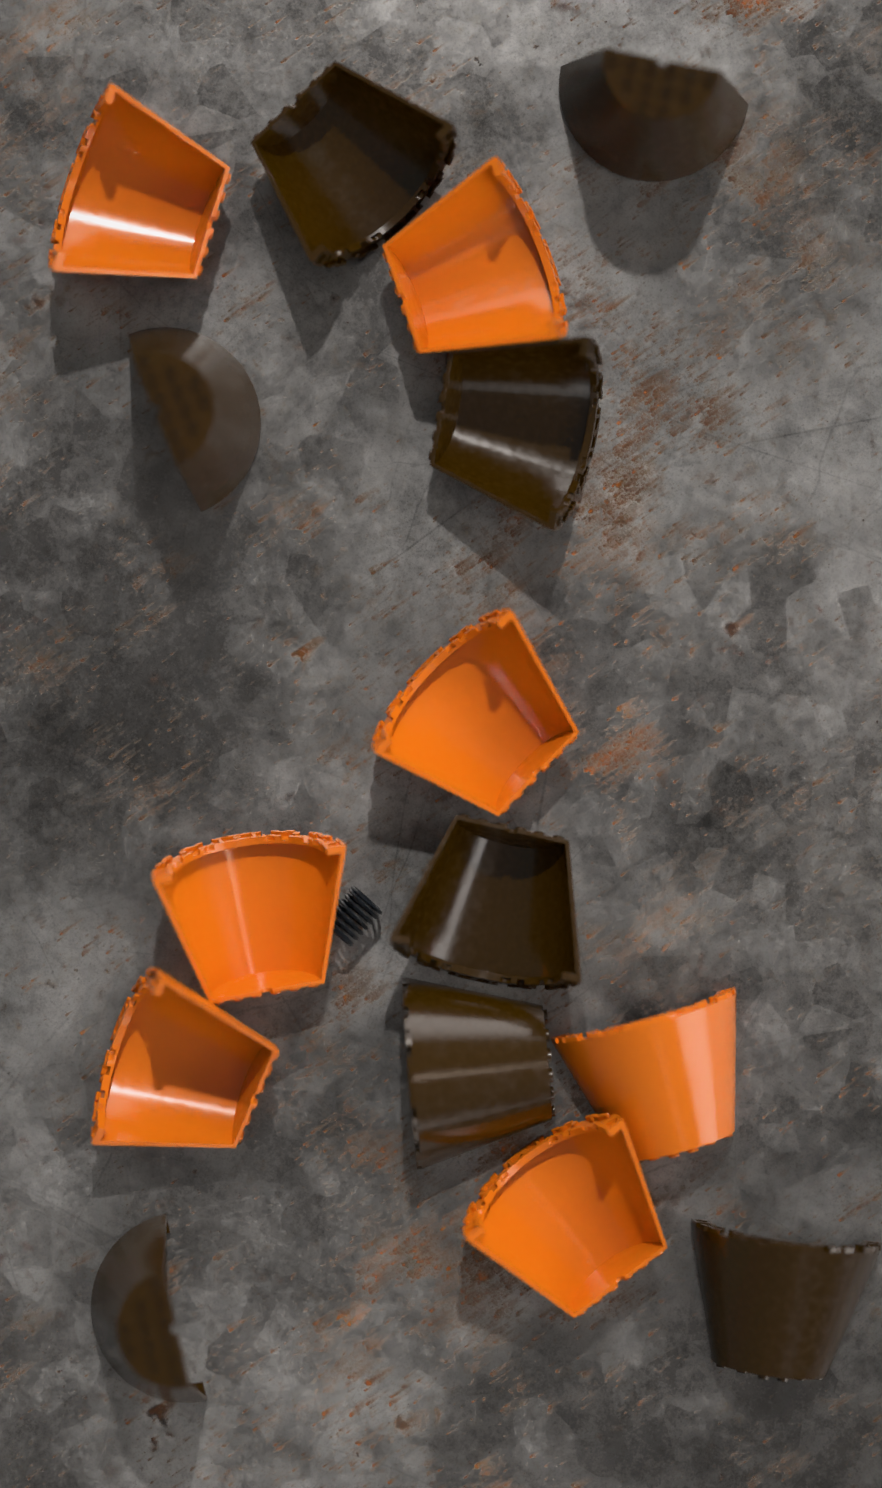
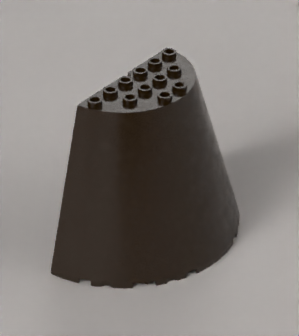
M603 48L561 66L560 105L571 134H573L587 155L592 157L599 165L606 167L615 174L633 180L645 182L672 181L694 174L715 161L733 142L742 126L748 109V103L722 72L670 61L667 65L661 66L656 58Z
M334 61L332 64L327 65L323 73L318 78H314L304 91L296 95V102L293 105H286L276 118L271 119L262 131L255 134L251 141L309 260L316 266H324L325 268L344 266L347 264L346 260L350 258L360 259L370 251L377 249L379 246L376 243L384 238L388 241L421 210L423 199L426 196L430 199L434 190L440 185L444 175L442 171L446 164L448 166L451 165L455 155L454 150L457 147V142L454 140V138H457V131L451 122Z
M171 327L150 328L129 334V340L135 365L151 404L157 405L160 408L157 418L172 455L200 510L203 512L222 501L228 494L234 491L249 471L254 460L261 430L260 407L254 386L237 359L223 346L202 334Z
M584 336L450 351L446 357L447 370L442 378V384H444L443 392L439 395V403L442 404L441 411L436 413L435 421L437 426L432 434V441L434 443L433 449L429 452L430 466L549 530L556 531L562 527L561 522L566 523L576 506V502L573 501L575 495L580 494V491L583 489L585 478L590 468L587 467L589 458L593 457L601 415V408L598 403L599 399L603 397V375L598 369V364L602 365V355L599 352L600 347L596 344V340Z
M467 814L455 815L390 936V946L406 959H410V956L417 958L416 962L419 965L439 972L440 969L446 970L448 975L481 983L498 985L499 982L500 984H507V987L536 989V986L545 985V990L568 989L569 985L571 987L578 986L582 978L569 841L564 840V837L559 835L551 837L546 836V833L541 831L529 832L523 827H515V830L509 829L505 823H489V820L484 818L476 820L470 818Z
M402 978L404 1012H409V1015L404 1016L417 1169L432 1166L552 1120V1117H555V1105H551V1100L555 1099L554 1088L550 1086V1082H554L553 1070L548 1064L552 1063L551 1049L547 1048V1042H550L549 1029H545V1021H548L547 1009L543 1010V1005L411 978Z
M164 1213L147 1219L131 1228L112 1246L105 1256L95 1277L92 1289L91 1318L93 1330L99 1347L108 1363L134 1388L152 1397L170 1402L196 1403L207 1401L204 1382L189 1383L179 1336L171 1331V1326L176 1322L165 1276L166 1234L170 1233L167 1214Z
M691 1218L711 1357L716 1366L737 1370L738 1373L756 1374L760 1379L768 1380L769 1377H776L781 1382H788L789 1379L799 1381L823 1380L828 1373L878 1258L882 1243L862 1240V1243L855 1244V1247L853 1245L835 1247V1245L789 1241L753 1234L749 1236L744 1235L743 1232L730 1229L729 1234H727L724 1227L716 1226L711 1221Z

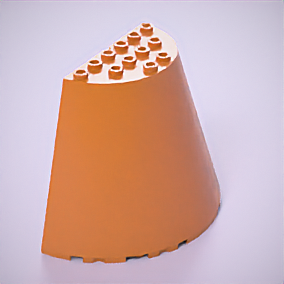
M110 83L104 89V95L100 96L92 111L91 118L94 121L89 126L87 125L76 150V158L74 163L71 164L57 209L59 211L58 217L54 221L50 239L54 246L53 250L50 249L48 252L49 269L55 272L195 279L201 275L203 269L201 261L208 253L206 245L208 239L211 240L214 229L211 228L212 223L217 221L220 210L217 209L219 203H222L225 197L224 186L225 184L228 185L231 178L229 173L230 167L120 88Z
M497 156L491 158L382 245L384 260L390 266L389 275L396 284L395 293L399 299L402 298L403 300L401 310L408 319L407 328L409 333L413 334L415 340L413 341V346L416 352L420 354L555 340L567 336L568 322H564L563 318L567 313L564 293L560 294L559 286H561V282L546 239L542 240V235L539 231L541 227L536 220L531 206H529L527 201L524 202L523 198L519 195L523 193L521 187L514 179L510 170H505V164Z
M502 608L501 612L496 609L491 613L488 612L478 619L480 621L475 626L472 624L465 626L449 639L450 643L444 648L442 646L439 647L406 682L408 684L403 692L399 690L394 700L387 707L386 714L388 716L385 721L380 720L375 729L376 732L372 738L374 741L372 749L378 755L497 816L504 814L510 808L509 805L522 796L523 790L536 781V774L539 771L545 772L549 768L550 762L554 758H558L563 753V749L576 740V735L579 733L515 614L508 608Z
M271 830V834H262V836L261 831L248 832L211 839V843L203 846V842H200L194 846L183 848L178 856L172 858L169 855L155 866V869L152 871L153 883L209 1002L218 1005L228 1000L241 1001L245 997L250 996L258 998L263 996L262 993L270 991V994L275 995L285 990L298 991L302 987L315 988L325 983L346 854V845L338 838L333 841V836L323 835L322 833L312 831L308 832L309 836L300 835V832L295 830Z
M150 967L146 969L145 974L147 975L145 977L140 976L132 987L131 991L135 993L132 997H127L112 1032L110 1040L113 1043L110 1045V1050H106L100 1072L101 1092L97 1091L94 1099L91 1121H94L95 1124L91 1127V1144L236 1148L238 1142H241L243 1139L245 1125L248 1126L250 1123V1113L252 1109L256 1108L258 1103L256 1095L263 1092L266 1076L269 1077L271 1073V1064L273 1060L277 1059L279 1049H277L274 1043L159 968Z
M735 987L717 991L714 996L708 998L709 1003L705 999L689 1007L685 1006L642 1020L609 1027L606 1030L585 1032L586 1037H583L582 1033H565L551 1037L553 1045L594 1112L598 1113V1115L608 1113L610 1117L612 1114H615L623 1119L638 1162L648 1159L649 1161H654L663 1156L674 1158L680 1156L679 1152L687 1151V1153L696 1152L700 1146L712 1145L717 1140L733 1136L732 1133L735 1131L737 992Z
M608 1113L586 1115V1120L584 1121L571 1120L560 1127L552 1129V1135L546 1138L541 1135L530 1142L502 1165L504 1169L499 1175L494 1172L489 1181L480 1188V1193L478 1194L480 1197L476 1203H470L466 1211L467 1215L463 1220V1223L466 1225L463 1227V1233L471 1244L574 1318L583 1315L587 1308L599 1303L607 1293L616 1290L619 1281L622 1279L624 1281L629 1280L636 1271L645 1268L652 1259L661 1256L664 1250L668 1248L626 1124L622 1118L615 1114H612L611 1117Z

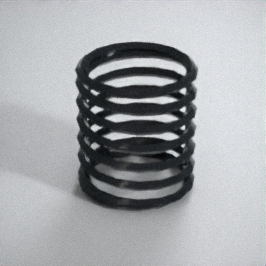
M355 886L349 888L351 895L348 893L344 894L346 900L343 898L339 899L341 905L337 904L333 933L349 946H353V942L336 925L354 940H358V937L340 919L358 934L363 935V932L344 913L365 930H368V927L351 909L369 924H373V921L357 905L374 919H378V916L368 906L378 914H382L380 908Z

